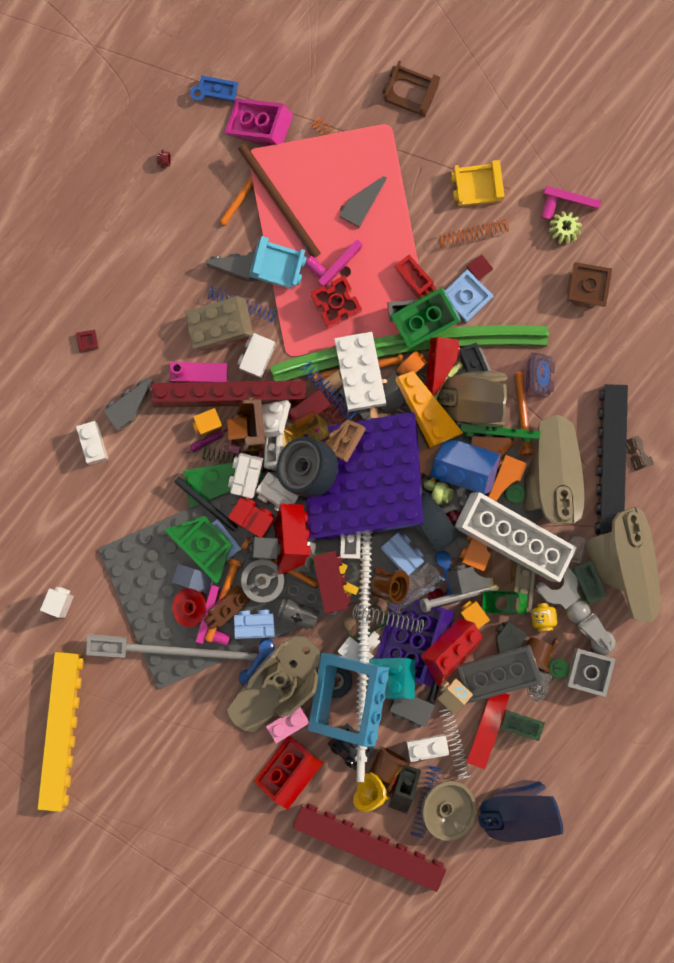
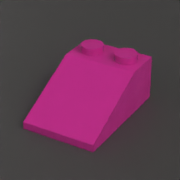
M236 98L224 133L262 146L278 145L285 141L293 114L281 103Z

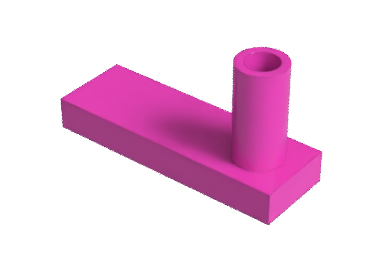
M546 186L543 195L547 197L541 218L552 220L557 200L595 210L600 208L601 200Z
M357 239L329 270L323 267L313 256L307 259L305 266L320 278L318 284L321 287H326L363 248V244Z
M170 362V382H227V363Z
M211 585L206 603V613L203 619L208 615V609L216 603L220 587ZM203 619L196 642L201 644L205 643L208 631V623H205ZM216 631L212 642L228 646L230 635Z

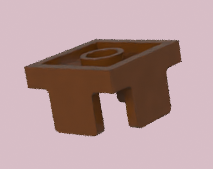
M574 262L572 273L569 277L567 301L575 302V306L594 308L595 306L606 307L612 268Z

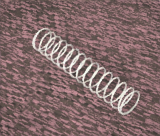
M456 726L450 728L451 730H457L456 732H458V729H453ZM451 733V734H449V735H446V737H447V736H452V735H459V736H460V734H454V733ZM455 738L448 740V741H453V740H460V741H461V739H455ZM454 743V744H452V745H449V746H454V745H462V746H463V744H457V743ZM458 748L453 749V750H450V752H451V751H455V750H463V751H464V749H458ZM461 751V752H459V753H457V754H454V755H452V756L464 755L463 757H465V754H460V753L463 752V751ZM459 758V759H456V760H453V761L467 760V759H461V758ZM462 763L457 764V765H454V766H459V765H467V766H468V764H462ZM461 768V769H459V770H456V771H460V770H469V771H470V769H464V768ZM465 773L460 774V775H457V776L465 775V776H467V777H470V776H471V774H465Z

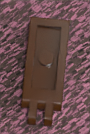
M237 585L208 609V615L203 620L205 623H208L207 627L209 629L221 627L250 602L242 586Z

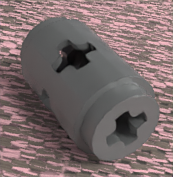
M283 598L276 617H279L284 622L308 630V628H314L319 611L315 610V607L290 598L287 600Z

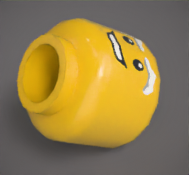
M549 603L537 604V608L532 609V626L537 628V631L553 630V627L557 625L556 609L549 607Z

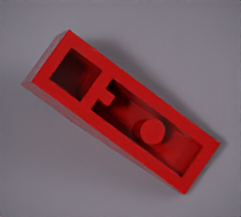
M430 338L426 387L432 395H437L457 360V356L460 353L458 339Z

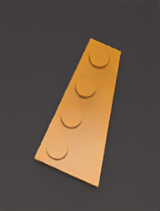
M414 371L398 376L395 379L411 412L415 413L416 421L430 448L463 434Z

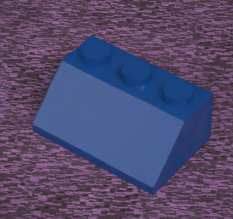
M451 439L444 442L434 461L431 477L486 494L492 491L501 454Z

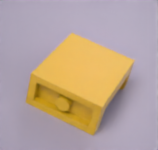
M494 160L491 164L461 168H459V165L454 166L451 172V182L455 183L456 190H453V199L457 201L458 207L503 202L505 196L500 160Z

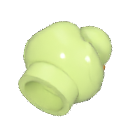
M428 478L424 481V488L427 491H432V498L438 505L451 502L454 490L449 488L446 482L439 481L436 483L435 478Z

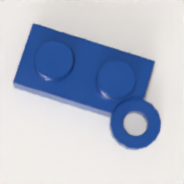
M201 75L199 86L191 89L190 96L196 102H200L207 97L235 103L238 82ZM196 91L201 92V95L199 97H196L194 95Z

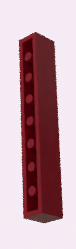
M306 381L152 383L151 402L154 408L239 406L245 398L253 397L255 400L261 399V404L288 400L291 405H298L306 399Z
M302 804L293 829L438 892L446 873L443 862L434 858L432 861L426 859L425 854L416 850L414 853L408 851V847L401 843L392 844L389 842L390 839L383 835L374 836L371 834L372 831L365 827L356 828L353 826L354 823L347 819L338 820L335 818L336 815L329 811L322 813L313 804Z

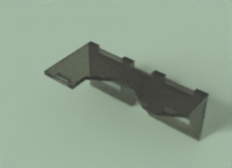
M639 436L627 439L626 450L628 454L632 455L630 460L634 471L654 465L651 456L648 457L644 453L643 442Z

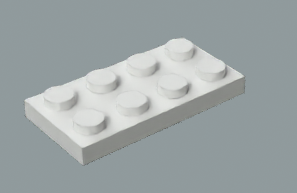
M367 332L334 338L348 412L386 406L373 333Z

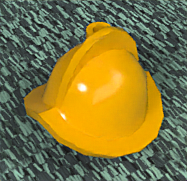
M365 773L364 782H357L353 803L360 812L372 811L382 806L386 799L390 800V797H387L385 786L377 775Z

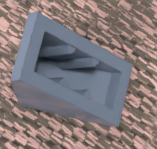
M178 564L172 582L209 594L213 580L205 572Z

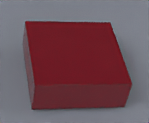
M482 254L467 265L468 270L479 281L493 271L492 266Z
M95 329L76 333L79 352L99 349Z

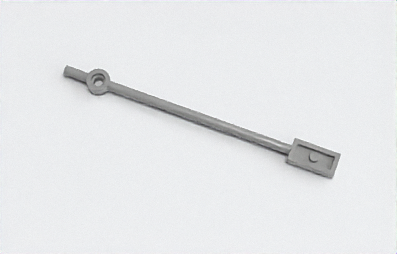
M88 634L86 655L125 658L126 651L254 661L259 654L127 644V637ZM295 660L290 661L291 665H295L297 663Z

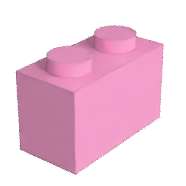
M300 706L293 714L284 718L279 717L266 727L275 743H278L309 724V719Z

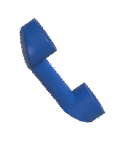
M441 550L436 553L435 561L443 569L448 586L445 593L447 596L451 595L447 571L451 570L450 564L452 559L447 551Z
M264 638L260 641L259 654L250 668L242 670L239 674V682L242 685L248 682L264 658L274 650L272 639Z

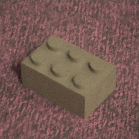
M235 296L185 312L193 349L203 351L254 336L246 299Z

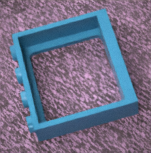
M321 653L316 692L314 693L308 731L363 747L375 746L378 739L379 723L382 717V706L385 700L386 683L389 678V667L341 655ZM337 667L369 676L362 721L358 734L327 725Z

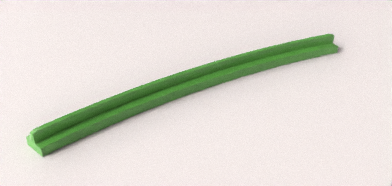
M472 326L448 328L431 338L458 339L460 348L476 342L478 346L547 347L549 332L548 326ZM401 334L374 338L377 358L414 353L415 351H429L430 338L410 349ZM336 347L270 366L274 381H291L308 376V374L311 375L313 372H322L339 367ZM310 361L313 362L307 370L305 368L303 371H301V369L307 363H309Z

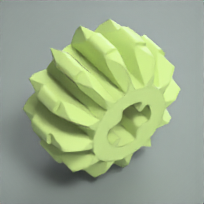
M563 211L561 212V217L556 214L554 220L550 222L552 227L549 229V232L555 233L552 238L556 239L558 237V243L560 244L563 239L566 244L570 243V239L576 241V235L581 234L579 228H581L582 224L576 223L579 218L578 216L572 218V212L566 216V213ZM563 225L564 227L567 225L569 227L568 230H563Z

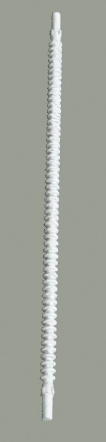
M363 533V536H361L363 541L360 542L363 546L360 547L362 550L360 553L362 555V558H360V561H362V564H360L362 575L359 577L362 580L359 583L362 586L359 588L362 591L359 592L361 595L359 606L362 607L359 610L361 612L359 617L362 618L363 606L365 611L363 620L358 621L361 623L358 626L360 632H358L360 634L358 638L360 640V643H358L360 654H358V657H360L361 661L369 662L367 660V657H369L367 652L370 650L367 647L370 645L368 643V640H370L368 638L370 634L368 632V629H370L368 623L370 621H366L368 607L371 606L369 600H371L369 598V595H371V592H369V589H371L369 586L371 583L369 581V578H371L369 572L372 570L369 567L372 565L369 562L372 561L370 555H372L370 553V550H372V547H370L372 536H370V533ZM357 672L359 674L357 678L359 680V683H357V686H359V689H357L359 700L356 702L359 705L356 708L359 711L356 712L358 714V718H356L358 720L356 724L358 729H356V732L359 733L367 692L366 687L368 686L367 680L369 678H367V674ZM358 745L355 747L357 749V756L355 757L357 762V782H364L365 762H367L365 750L367 747Z

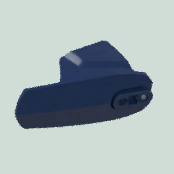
M521 780L497 791L493 797L481 803L479 809L481 815L478 818L479 824L495 840L520 842L563 834V822L555 798L553 796L537 795L546 789L545 785L540 781Z

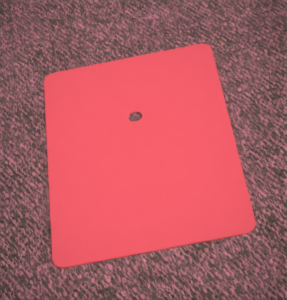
M382 124L251 150L321 254L315 259L323 267L329 270L357 239L363 244V248L346 265L351 270V274L346 277L352 288L349 295L351 298L356 296L362 312L349 319L346 315L342 316L341 323L327 329L321 317V313L324 312L322 307L317 309L310 296L311 292L321 287L318 284L320 278L307 266L301 267L299 273L302 274L299 286L296 285L293 290L272 284L286 353L290 356L311 354L336 347L334 338L372 332L373 338L400 334L396 324L389 322L387 302L417 300V297L400 276L395 265L409 254L418 265L419 263L392 128L389 125ZM250 168L263 237L269 238L268 242L289 249L296 251L305 250L304 256H306L307 261L311 256ZM381 177H387L360 228L340 218L342 213L340 208L342 205L345 206L350 198ZM340 272L332 281L342 277ZM331 282L325 287L326 290L331 288ZM332 299V305L340 306L341 300Z

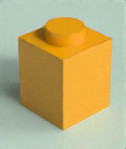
M215 408L193 416L195 422H192L196 433L200 432L201 436L223 428Z
M468 601L461 607L462 611L460 614L463 619L474 622L478 629L490 621L477 601L473 603Z

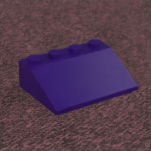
M406 597L400 604L392 603L388 625H385L375 659L407 658L415 660V682L432 686L434 678L421 655L450 628L455 612L436 606L432 607L429 612L424 613L420 607V601ZM393 614H394V615H395V617H394V622H393V626L391 627V623H392V619H393ZM398 615H399L400 618H399V622H398V627L396 628V623H397ZM403 617H405L404 623H403V628L401 629V624H402V621H403ZM408 618H410L409 623H408V629L406 630V625H407V622H408ZM415 619L414 624H413V629H412V631H411V626H412L413 620ZM423 619V630L421 633H419V620Z

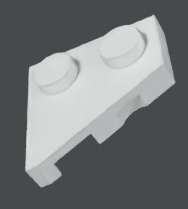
M288 400L261 404L264 436L267 438L283 435L291 404Z

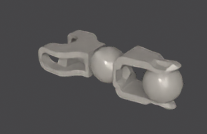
M568 567L562 577L563 584L560 589L551 590L543 582H538L535 585V590L545 603L558 605L564 611L566 610L568 619L572 623L578 624V630L591 641V646L596 653L607 655L615 649L616 641L613 634L604 629L599 618L594 613L591 614L589 605L585 601L579 600L581 597L577 593L578 579Z

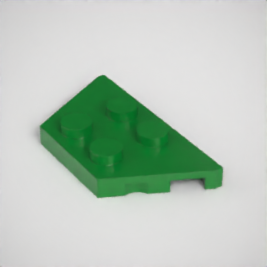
M205 516L166 528L164 531L218 584L232 543Z

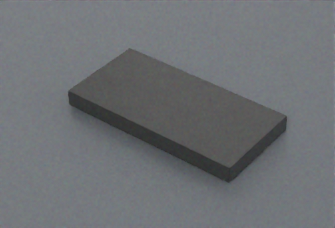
M530 645L463 663L457 668L462 684L473 694L469 699V703L543 682Z

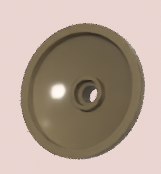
M444 781L435 785L427 793L422 805V820L428 832L434 837L445 841L456 840L465 835L472 827L476 818L477 807L474 795L468 787L456 781Z

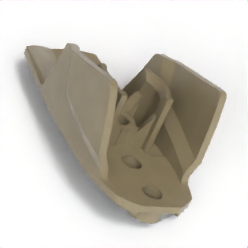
M498 371L466 372L459 376L450 377L445 380L442 386L443 389L439 391V403L443 405L442 407L453 420L470 425L503 427L506 418L507 387L506 384L499 383L498 381H506L507 376L505 373Z
M557 414L544 419L538 424V431H541L540 439H538V449L525 476L524 511L542 509L545 518L553 524H574L582 518L585 497L581 458L574 424Z
M633 507L617 513L612 521V532L590 538L585 541V545L596 573L603 583L625 593L631 618L642 622H653L661 610L656 554L646 516L641 509Z
M293 636L278 645L259 665L228 707L227 711L232 722L237 727L254 733L275 714L281 718L293 714L316 692L318 682L317 669L321 659L320 649L305 636ZM308 646L310 650L303 653V647ZM295 660L297 663L295 665H291L290 661Z

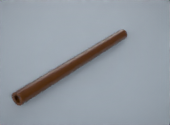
M246 144L241 145L238 148L239 152L310 255L314 258L321 254L248 146Z

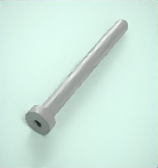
M493 583L494 585L478 590L463 594H451L432 600L424 598L420 600V607L424 613L429 612L432 607L483 594L485 590L497 591L499 585Z

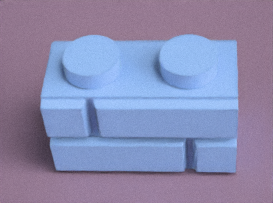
M398 532L381 547V550L399 570H403L409 575L424 562L422 559L424 555L417 547L413 549L409 545L411 541L404 533L400 535Z
M258 610V614L250 615V611H238L239 615H234L235 639L275 637L274 614H270V610Z

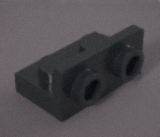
M348 723L341 728L358 734ZM336 738L331 739L327 743L331 751L339 755L349 768L357 770V762L355 761L357 749L355 747L358 745ZM372 746L367 747L365 750L367 759L375 751Z

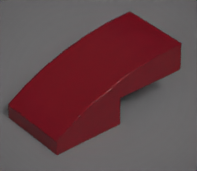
M319 389L289 410L288 414L299 428L331 404Z

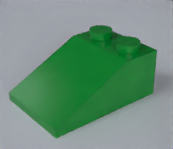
M443 285L391 315L409 349L459 323L461 320Z

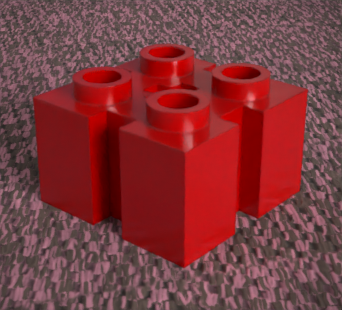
M345 275L332 281L331 288L326 290L325 286H322L310 293L317 309L322 307L324 311L321 313V317L327 329L341 323V317L344 315L349 319L362 312L356 296L351 298L349 295L352 288ZM332 299L341 300L340 306L332 305Z
M247 497L245 500L240 498L228 518L257 537L265 538L275 522L273 513L265 508L259 510L256 508L257 504Z

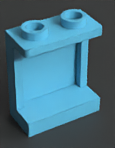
M261 236L257 242L249 277L293 290L296 285L299 286L302 274H299L300 269L304 267L306 262L305 250L296 251L268 242L269 238Z

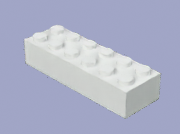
M480 492L470 494L454 526L457 530L551 582L561 581L577 548Z

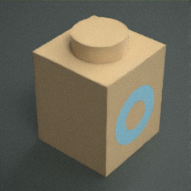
M455 679L451 684L447 682L440 689L442 693L437 699L455 715L473 694Z

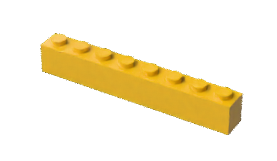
M55 652L38 810L61 812L69 803V795H66L67 787H70L71 775H68L69 767L72 768L73 756L70 755L71 748L75 746V736H73V728L77 727L75 709L79 708L80 698L77 697V690L81 688L82 678H79V672L83 669L84 658H81L79 653Z

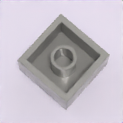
M574 648L564 686L606 697L616 659Z

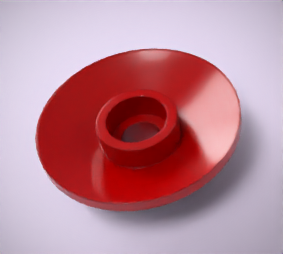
M186 588L177 593L172 606L176 621L185 627H194L202 621L206 613V602L198 590Z

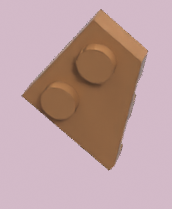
M347 420L339 429L334 430L329 435L330 438L324 443L332 448L338 459L348 462L366 428Z

